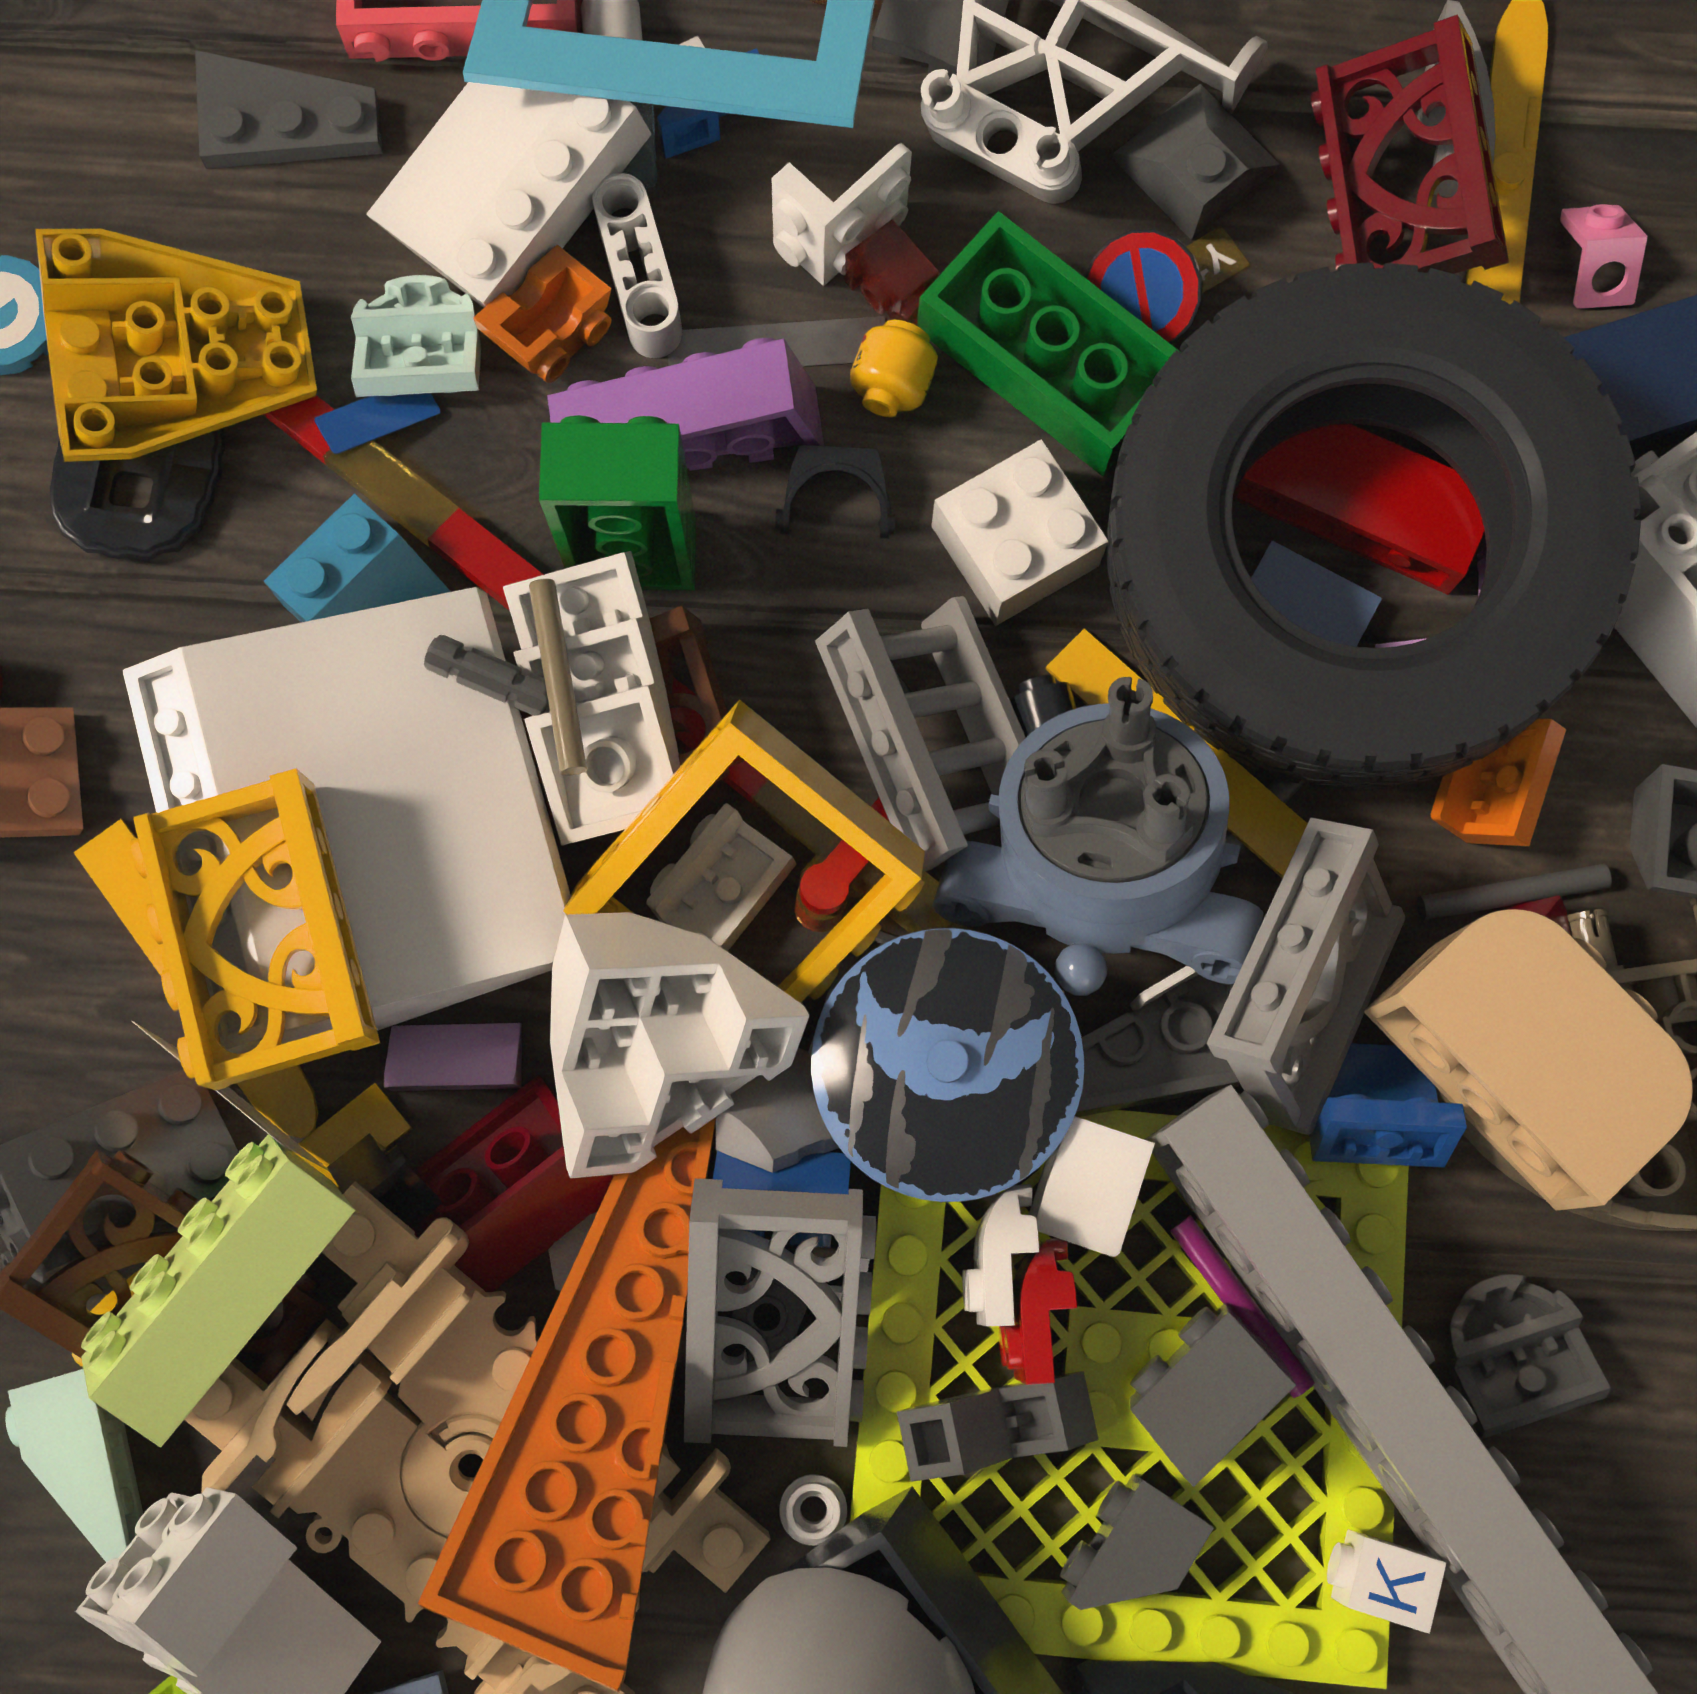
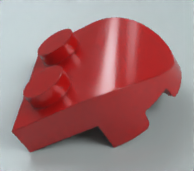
M1059 1238L1046 1239L1039 1244L1038 1253L1028 1254L1023 1260L1012 1282L1015 1325L999 1326L1002 1367H1007L1008 1370L1014 1369V1378L1026 1385L1055 1383L1049 1310L1077 1308L1073 1273L1070 1271H1059L1056 1267L1057 1260H1067L1068 1258L1067 1241Z

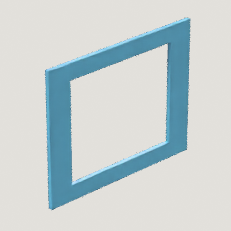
M482 0L463 69L464 82L853 128L875 0H827L816 61L526 27L533 0Z

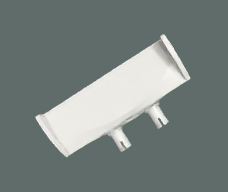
M963 0L957 75L952 74L949 79L948 70L939 69L926 76L921 86V115L932 139L941 147L1044 202L1051 204L1063 203L1075 195L1082 181L1078 151L1180 70L1223 92L1222 106L1232 114L1266 54L1268 44L1266 40L1258 36L1251 38L1228 67L1184 35L1126 0H1049L1062 8L1046 40L983 7L982 0ZM1083 18L1156 58L1125 82L1065 49ZM979 33L1014 51L976 67ZM1048 69L1060 134L1055 132L1056 128L1045 127L987 95ZM1061 77L1103 99L1071 125ZM1008 130L1018 136L1016 145L1005 154H995L987 149L989 139L998 131Z

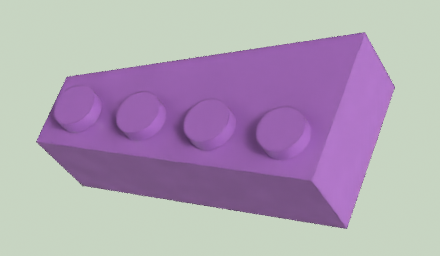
M772 338L754 339L745 343L742 349L721 354L711 352L695 353L686 357L683 363L659 369L650 366L637 367L628 371L625 377L605 382L579 381L570 385L567 391L547 395L550 422L560 423L563 418L574 415L592 417L600 423H628L634 417L653 416L661 418L667 423L679 424L687 469L689 468V471L713 468L712 462L716 460L718 455H748L749 463L774 460L773 448L795 445L824 446L816 386L784 338L779 340Z

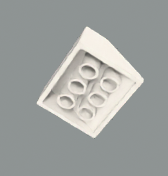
M468 82L366 215L465 294L468 293L471 299L484 308L502 292L506 295L516 292L525 281L528 269L556 245L563 249L594 209L592 197L596 187L608 175L622 173L651 136V132L636 106L629 101Z

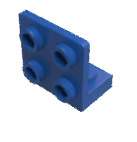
M1351 1043L1331 1092L1318 1117L1315 1129L1309 1134L1312 1161L1445 1167L1467 1128L1463 1104L1439 1103L1436 1086L1396 1045Z

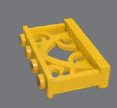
M297 768L270 775V780L157 813H145L134 816L138 837L130 841L131 855L139 875L143 879L148 878L153 903L146 906L147 923L156 943L159 945L163 944L169 969L162 972V986L167 1002L172 1010H179L185 1037L178 1039V1054L186 1075L190 1079L195 1078L198 1086L220 1090L230 1087L232 1084L347 1050L355 1051L380 1043L315 785ZM277 808L279 813L278 818L261 827L243 842L226 823ZM202 830L218 835L225 843L230 855L221 863L219 858L204 849H193L201 856L202 867L193 875H184L179 869L176 852L182 840L187 835ZM263 863L267 873L273 877L274 869L282 863H287L293 871L292 880L285 888L274 890L263 881L257 868ZM244 881L258 897L271 905L283 909H303L306 923L288 933L277 946L270 962L268 982L239 969L212 946L223 913ZM186 895L191 897H199L194 905L191 915L189 912ZM298 951H309L315 959L314 970L308 975L301 976L295 969H292L294 988L286 987V971L290 958ZM205 976L224 989L218 991L210 998ZM257 1004L268 1008L266 1033L253 1050L236 1054L228 1051L221 1044L218 1025L223 1015L228 1012L238 1013L241 1018V1026L237 1034L243 1035L256 1022L258 1016ZM286 1013L330 1016L333 1029L281 1044L285 1031Z

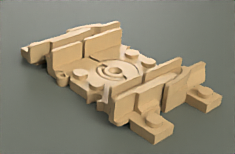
M355 1181L343 1195L356 1211L322 1251L326 1257L357 1282L337 1306L349 1325L341 1331L326 1318L269 1385L238 1359L234 1358L184 1420L222 1450L202 1475V1492L206 1487L225 1491L256 1455L265 1462L271 1457L275 1458L276 1460L252 1486L254 1490L273 1505L270 1512L277 1518L288 1507L297 1514L316 1512L317 1515L312 1519L306 1532V1540L310 1548L318 1553L330 1552L338 1546L344 1535L349 1540L350 1558L405 1603V1619L407 1622H412L416 1614L424 1609L417 1603L475 1477H467L462 1474L459 1469V1461L468 1454H477L484 1460L540 1337L537 1336L536 1318L534 1316H530L524 1326L514 1331L505 1330L498 1325L494 1315L497 1307L504 1303L506 1293L504 1291L485 1292L454 1265L466 1251L469 1239L467 1234L453 1221L446 1217L437 1218L417 1238L414 1235L415 1231ZM328 1342V1345L314 1360V1362L312 1363V1365L310 1366V1368L308 1369V1371L306 1372V1374L304 1375V1377L302 1378V1380L300 1381V1383L298 1384V1386L296 1387L295 1391L293 1392L288 1401L290 1393L294 1388L296 1382L298 1381L299 1377L301 1376L302 1372L305 1370V1368L308 1366L311 1360L315 1357V1355ZM367 1347L388 1369L367 1353L365 1348ZM353 1363L355 1365L336 1390L322 1415L319 1425H315L312 1421L331 1387ZM392 1381L396 1385L400 1382L398 1397L420 1419L387 1393ZM301 1411H303L311 1420H309L305 1415H303ZM663 1444L643 1572L649 1570L654 1573L669 1554L675 1550L726 1593L770 1541L769 1531L718 1489L729 1475L731 1469L729 1459L719 1449H714L671 1500L663 1493V1490L679 1473L680 1468L670 1457L667 1445ZM319 1528H329L332 1531V1535H322L319 1532ZM639 1590V1596H638V1602H637L636 1612L638 1611V1609H639V1607H640V1590ZM447 1618L448 1623L446 1627L438 1633L436 1646L438 1648L457 1646L467 1655L464 1674L471 1680L475 1679L477 1675L483 1679V1682L477 1687L474 1694H635L625 1683L622 1684L620 1691L617 1692Z

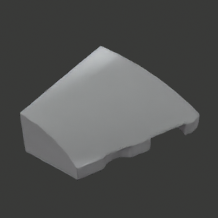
M800 1048L797 1049L792 1066L770 1081L763 1075H758L730 1094L734 1105L716 1117V1151L718 1150L772 1173L798 1164L800 1159L806 1155L813 1153L824 1154L839 1148L826 1128L818 1109L811 1075V1055L808 1054V1051Z

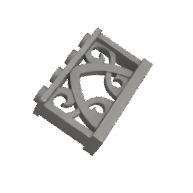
M1310 818L1206 1043L1214 1057L1227 1060L1242 1088L1258 1103L1266 1115L1269 1124L1305 1135L1311 1134L1315 1129L1318 1117L1363 1018V1011L1370 1002L1405 921V914L1402 908L1392 905L1373 859L1379 846L1373 829Z
M695 1178L689 1220L684 1442L711 1443L712 1434L828 1439L834 1440L833 1446L847 1447L849 1421L862 1422L864 1380H852L853 1369H866L868 1327H857L856 1316L857 1314L870 1315L872 1272H860L861 1258L874 1259L876 1241V1216L863 1215V1190L849 1189L848 1194L728 1189L722 1188L723 1180ZM745 1230L774 1232L771 1239L768 1240ZM798 1232L832 1234L839 1244L836 1253L827 1258L817 1257L812 1253L814 1247L818 1245V1237H812L801 1242L797 1246L795 1254L784 1248L788 1240ZM752 1267L759 1270L756 1277L747 1285L732 1284L725 1277L731 1271H740L745 1274L748 1280ZM843 1275L840 1301L826 1282L835 1280ZM774 1278L793 1291L813 1312L816 1320L790 1343L770 1353L766 1342L755 1329L739 1320L718 1316V1311L736 1310L754 1303L764 1295ZM839 1338L836 1363L823 1354ZM731 1344H742L750 1350L755 1360L748 1362L746 1350L741 1355L732 1357L725 1354L723 1349ZM810 1378L822 1379L828 1384L829 1391L823 1398H807L809 1397V1388L804 1382ZM788 1379L792 1390L806 1397H787L780 1390L778 1383ZM762 1389L764 1395H746Z

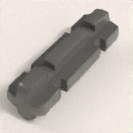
M439 635L437 638H434L427 649L424 666L433 673L448 678L449 675L457 676V683L503 703L511 699L515 701V708L534 716L542 714L549 705L545 680L539 675L531 672L529 676H524L521 674L522 668L476 648L466 651L464 650V643L445 635Z

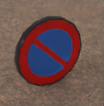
M1155 229L1130 230L1110 239L1092 258L1085 275L1087 280L1170 344L1176 343L1193 325L1202 304L1203 277L1195 256L1178 238Z

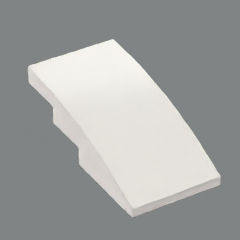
M631 551L503 586L521 650L513 652L517 666L522 668L521 674L524 676H529L532 672L544 678L529 584L538 579H553L556 584L587 770L577 775L565 776L560 774L549 705L542 714L532 715L524 720L561 845L625 830L680 767L665 683Z

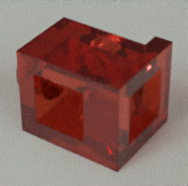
M892 219L845 254V283L852 291L860 286L866 301L877 313L883 314L886 311L893 320H903L912 324L917 323L919 298L938 278L939 271Z

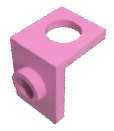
M1600 204L1591 207L1562 209L1560 222L1582 247L1573 300L1574 306L1577 309L1633 305L1636 299L1648 236L1620 205ZM1613 261L1624 264L1625 275L1616 288L1607 292H1599L1593 289V276L1602 265Z

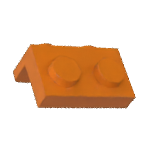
M1536 719L1519 735L1483 759L1473 761L1471 765L1443 776L1436 793L1431 811V819L1466 843L1530 846L1566 729L1553 719Z

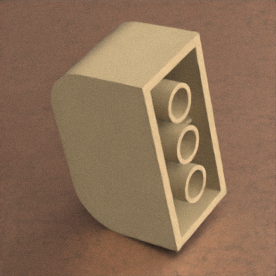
M1518 909L1501 910L1477 919L1434 944L1363 1012L1451 1103L1463 1104L1465 1117L1555 1211L1604 1206L1675 1136L1684 1124L1692 1101V1077L1688 1063L1677 1043L1656 1022L1658 1016L1651 1004L1638 993L1629 989L1624 990L1605 971L1607 967L1606 962L1592 945L1579 938L1573 939L1560 925L1543 915Z

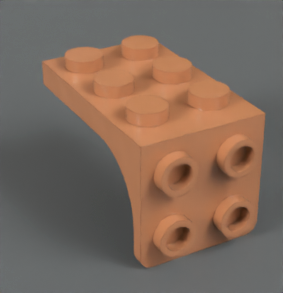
M0 708V838L80 835L83 830L73 708Z

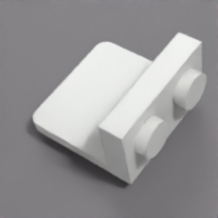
M897 144L835 202L831 201L790 162L772 177L773 244L781 257L794 267L801 265L823 286L839 272L845 275L852 271L862 260L866 247L880 234L883 236L892 234L904 221L908 213L906 206L908 188L911 181L912 152L904 144Z

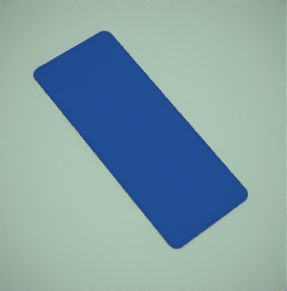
M431 393L369 396L317 416L314 421L334 454H339L438 415L440 408Z

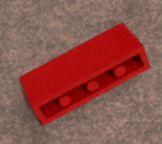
M1352 424L1315 428L1282 442L1267 452L1248 470L1233 493V500L1447 595L1451 593L1466 575L1485 531L1476 501L1466 483L1455 469Z

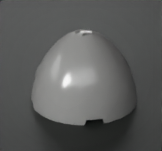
M800 1568L766 1578L729 1615L714 1645L702 1694H975L972 1679L952 1642L947 1636L938 1641L921 1622L907 1611L908 1599L902 1594L862 1575L834 1568Z

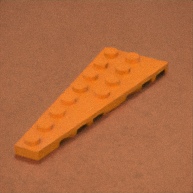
M716 1117L692 1134L683 1126L653 1147L657 1157L633 1173L614 1175L417 1603L425 1609L617 1692L620 1691L626 1675L687 1305L689 1220L695 1178H708L716 1129Z

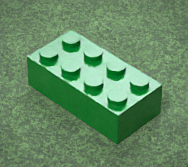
M999 211L919 298L917 326L929 335L930 341L1102 477L1118 461L1127 428L1132 423V416L1146 389L1150 385H1154L1152 384L1154 377L1176 350L1179 351Z
M581 415L565 417L560 423L542 422L539 502L564 569L631 551L641 590H695L696 516L679 424L667 423L665 420L653 416L634 417L628 423H600L595 418Z

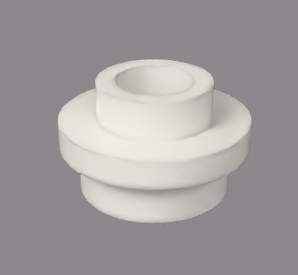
M809 1474L799 1477L786 1488L780 1502L782 1525L786 1532L799 1543L812 1546L820 1545L842 1529L846 1521L847 1503L843 1491L833 1480L823 1475ZM811 1496L821 1498L827 1507L825 1516L816 1522L806 1520L800 1511L802 1502Z

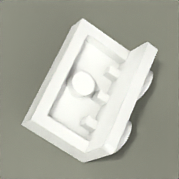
M726 803L716 815L710 814L698 824L690 840L691 846L676 865L674 863L669 864L660 871L652 883L650 889L651 896L646 904L662 923L706 936L728 951L797 864L790 854L746 824L738 811Z

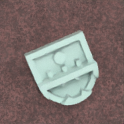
M412 275L387 281L385 283V294L370 304L360 299L351 315L356 336L351 380L356 397L478 391L481 342L473 319L475 316L473 303L468 293L460 296L451 291L448 282L441 277Z

